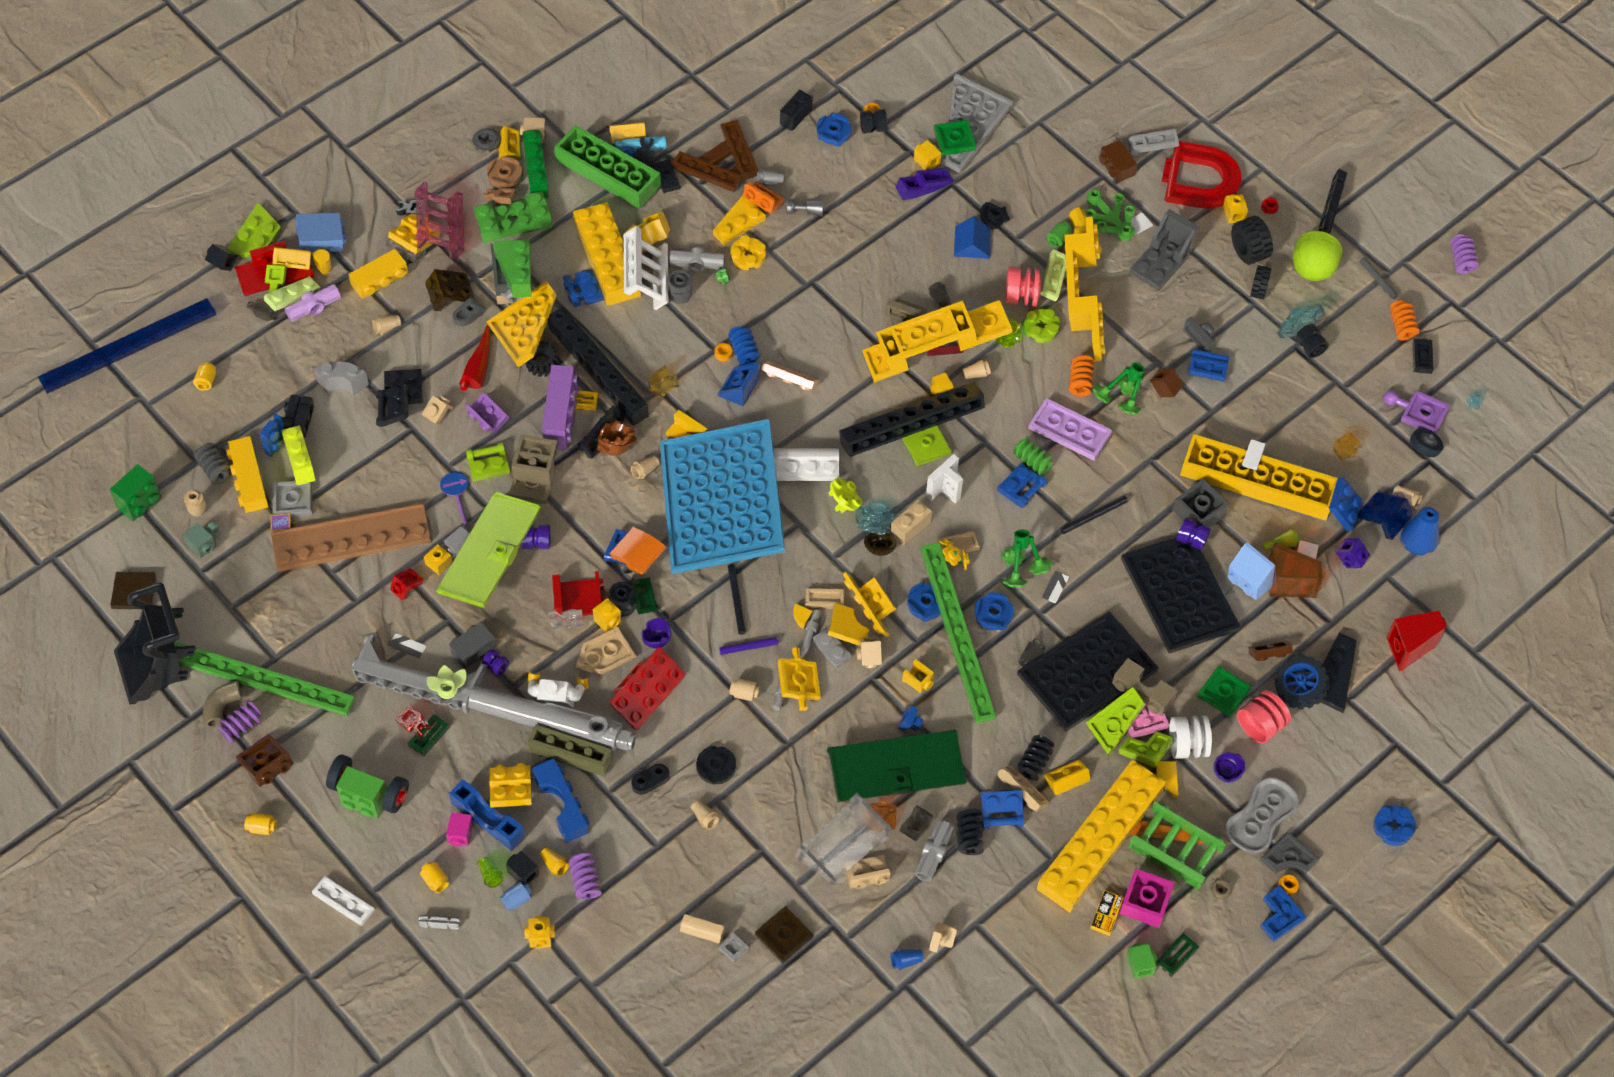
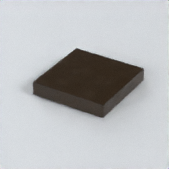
M116 572L110 604L111 609H139L128 603V596L136 590L154 585L156 580L155 572ZM153 593L138 598V600L152 605Z
M786 906L755 931V936L782 964L814 938L811 931Z

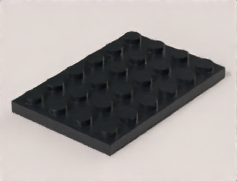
M1177 537L1121 556V560L1169 654L1240 631L1241 628L1201 550L1192 547L1190 542L1185 544L1177 541Z
M1109 611L1019 669L1017 675L1065 732H1067L1125 693L1119 691L1112 683L1115 673L1128 658L1144 668L1140 682L1158 672L1159 667Z

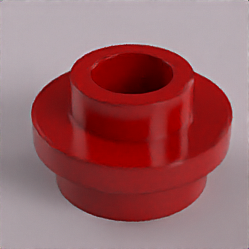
M1269 197L1262 202L1261 209L1266 214H1275L1279 209V204L1276 199Z

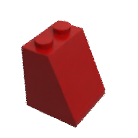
M1440 611L1394 619L1386 638L1399 671H1403L1438 645L1446 629V620L1441 616Z

